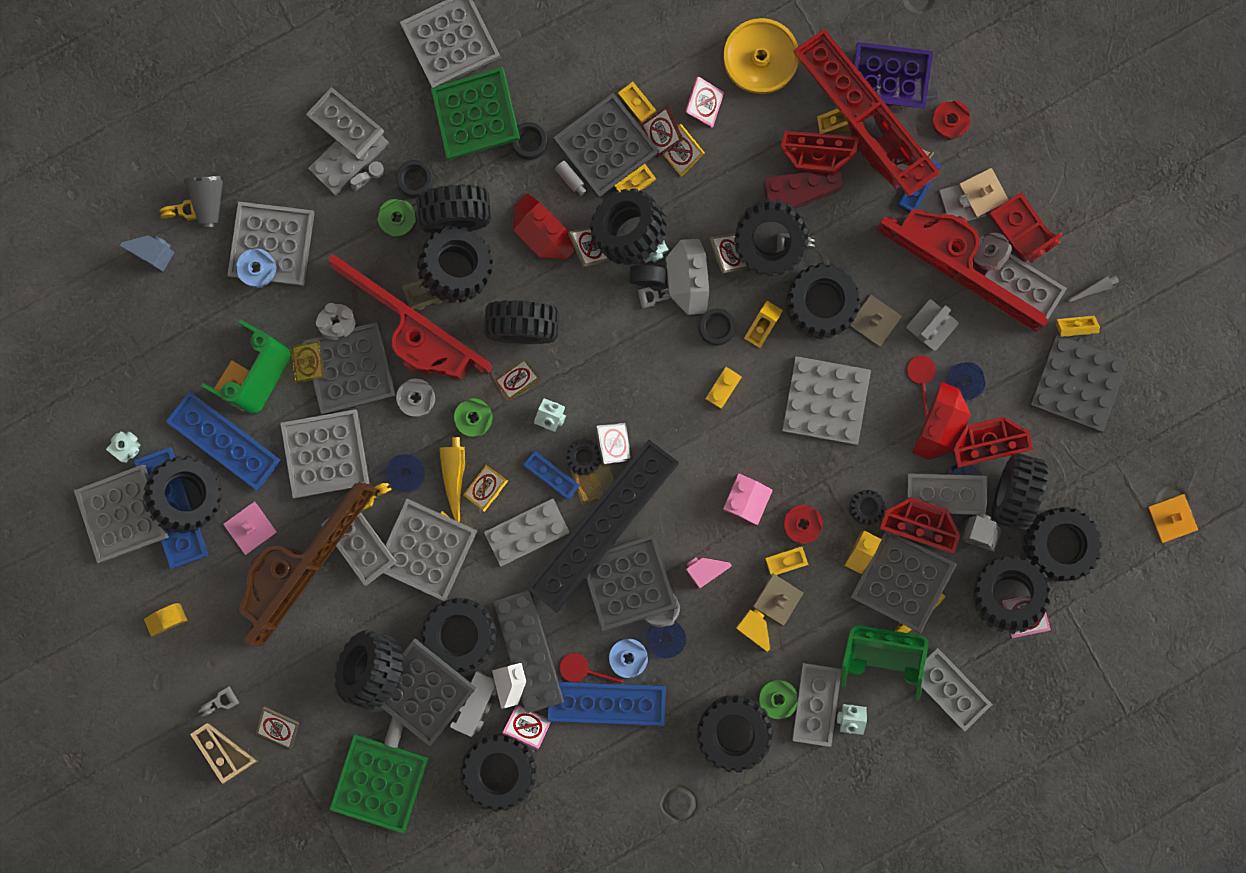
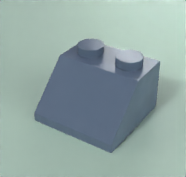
M148 235L120 244L122 248L161 271L165 270L175 253L170 249L171 245L158 236L152 238Z

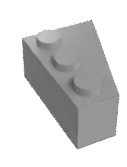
M976 514V516L972 515V517L965 518L959 540L995 552L1002 530L996 522L991 521L990 516Z
M479 671L475 673L471 682L476 687L475 691L460 708L454 722L450 726V728L470 737L475 732H480L484 723L481 719L484 714H488L492 706L489 701L492 696L496 697L497 695L494 678Z

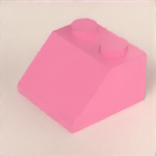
M738 474L722 510L758 525L773 490L751 478Z
M696 557L687 563L688 568L685 570L699 589L732 565L729 562L707 558L698 560Z

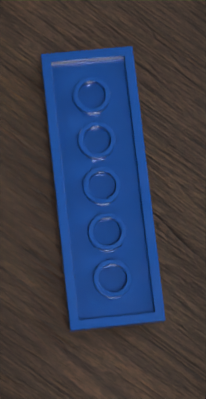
M190 391L166 421L257 491L281 462V459Z
M170 447L136 459L134 462L136 467L146 465L148 475L150 476L158 465H161L168 459L172 460L175 454L173 448ZM183 478L171 480L165 488V497L168 503L179 511H192L193 507ZM166 527L169 538L161 542L170 569L209 556L200 528L193 532L179 533V531H175L173 533L168 531L169 528Z
M559 682L564 702L548 707V721L665 726L666 686Z

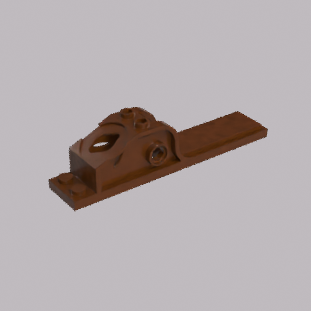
M360 481L355 483L304 554L293 548L270 546L252 560V566L249 568L246 578L247 586L244 599H241L239 613L254 624L246 632V637L243 640L245 643L251 646L265 645L335 549L336 545L343 538L344 534L351 527L352 523H354L377 491L375 487ZM254 586H255L256 589H257L256 595H255V592H254Z

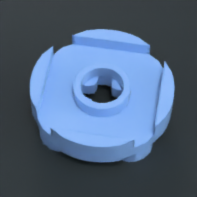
M262 249L247 250L240 255L237 261L238 277L246 285L256 288L267 285L273 279L277 268L272 256ZM253 264H255V265L260 264V267H259V268H260V271H259V272H257V271H256L255 273L252 272V271H253V268H252V265H253Z
M623 639L612 647L609 660L616 674L621 677L630 678L644 671L647 666L648 657L644 646L639 641ZM632 653L634 661H629L628 664L625 663L623 655Z

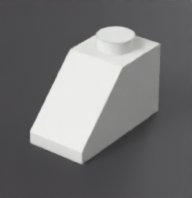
M522 663L492 670L501 709L517 705L526 684Z

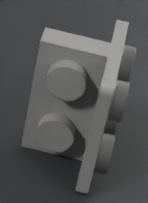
M930 299L907 325L906 329L931 350L936 351L957 327L959 322L949 315L950 308L946 305L941 308Z

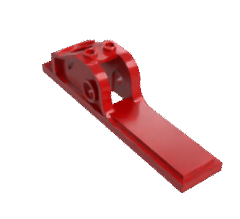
M825 29L794 49L795 56L845 117L850 127V135L860 137L858 150L895 189L901 187L909 197L940 175L938 168ZM872 114L876 125L883 134L878 140L869 135L862 123ZM905 159L909 167L900 171L895 163L890 160Z
M912 209L901 226L898 225V221L894 218H887L885 216L875 231L1034 332L1045 327L1049 321L1045 318L1046 314L973 268V258L979 249L980 239L977 231L967 223L968 221L965 218L943 213L942 215L925 213L923 210Z
M333 254L328 259L331 263L330 267L334 272L401 317L400 324L392 337V346L395 353L404 361L402 364L412 372L417 370L423 374L433 375L434 373L450 376L449 378L462 380L471 366H474L482 374L484 372L489 374L492 371L493 367L490 362ZM421 336L418 342H413L416 337ZM440 360L443 363L438 365L437 361Z

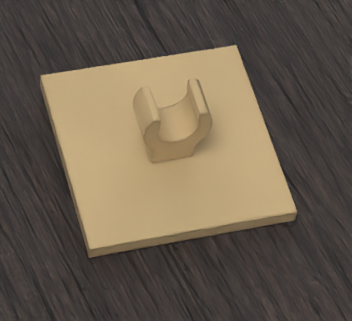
M992 168L959 184L963 194H968L967 200L976 218L1009 200Z

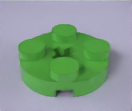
M391 199L381 206L378 223L387 235L393 238L408 235L416 226L415 210L407 201ZM394 214L402 215L400 222L392 221Z
M472 398L458 405L454 413V421L462 434L468 437H477L484 435L490 429L493 416L491 409L484 401ZM477 413L478 421L470 423L471 419L468 416Z
M783 680L768 682L763 686L759 694L760 706L773 719L791 716L798 705L795 688ZM781 694L783 696V703L774 704L775 699L773 697Z

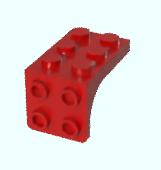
M1022 192L989 213V216L1006 237L1017 256L1024 262L1029 260L1032 263L1045 252L1047 253L1060 243L1059 239L1063 236L1061 233L1058 235L1053 234L1044 225Z

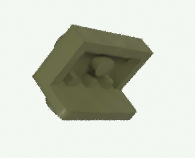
M423 279L402 284L408 306L415 311L422 310L429 304L437 305L443 302L438 299V295L432 296L429 293L430 289L428 287L424 288L422 285Z

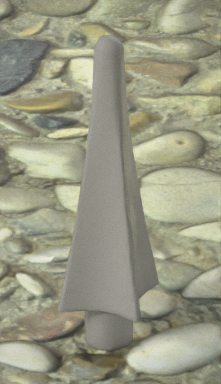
M1107 275L1091 287L1069 298L1068 301L1073 302L1088 295L1112 289L1114 287L1113 284L1119 282L1116 275L1110 278Z

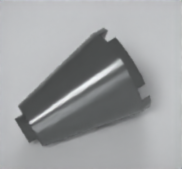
M223 176L185 178V186L198 224H202L203 228L214 227V223H218Z

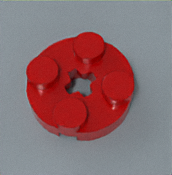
M945 101L935 109L931 123L934 130L940 136L953 140L962 136L969 128L970 112L959 101ZM947 116H954L956 123H948Z
M798 505L785 515L784 530L792 541L801 544L810 543L821 533L823 520L816 509L807 505ZM800 519L808 521L809 525H806L805 530L802 527H798Z

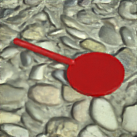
M917 356L909 362L907 374L914 383L921 384L924 419H926L928 411L925 384L934 378L936 367L930 358Z
M578 653L566 655L560 663V673L569 682H579L587 674L623 683L622 679L589 670L586 658Z

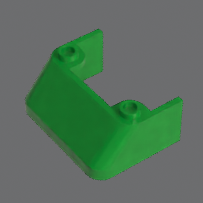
M239 320L238 323L244 329L254 333L250 343L260 354L241 386L234 382H228L222 387L220 392L202 383L201 387L245 412L254 415L263 409L289 364L292 353L288 347L271 336Z
M860 625L854 626L850 631L843 661L841 687L845 688L848 674L860 675L865 671L866 665L903 671L904 680L908 684L917 686L916 700L920 701L928 640L921 635Z

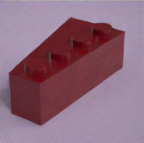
M840 168L835 173L811 171L765 178L763 185L765 198L770 199V202H776V199L782 200L781 203L786 204L788 202L792 204L793 209L840 192L843 187V180Z

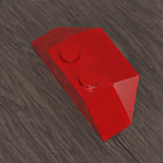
M785 131L781 149L796 170L835 173L856 155L860 137Z
M527 193L514 205L513 232L539 258L567 260L576 251L569 237V231L530 194Z
M943 382L940 383L912 453L931 460L954 451L953 448L971 415L960 389Z
M999 417L966 425L953 450L957 468L1010 456L1015 453L1031 451L1033 446L1028 430L1006 417Z
M912 497L887 509L880 526L881 530L953 554L961 536L948 509Z

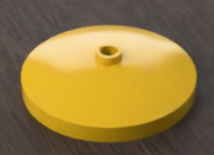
M765 18L746 21L736 27L726 41L723 54L726 72L738 87L754 94L773 93L786 86L793 78L799 63V59L794 54V49L798 47V44L793 34L777 21Z

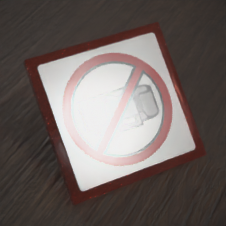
M668 106L641 124L645 134L659 150V153L655 156L656 158L683 141V137Z

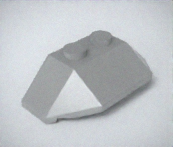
M699 239L680 240L665 258L669 297L687 315L704 314L707 312L709 298L706 253Z

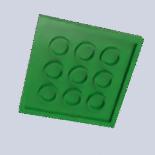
M503 67L431 88L446 158L449 161L520 140Z
M354 734L330 810L404 834L429 757L402 748L390 747L383 742Z

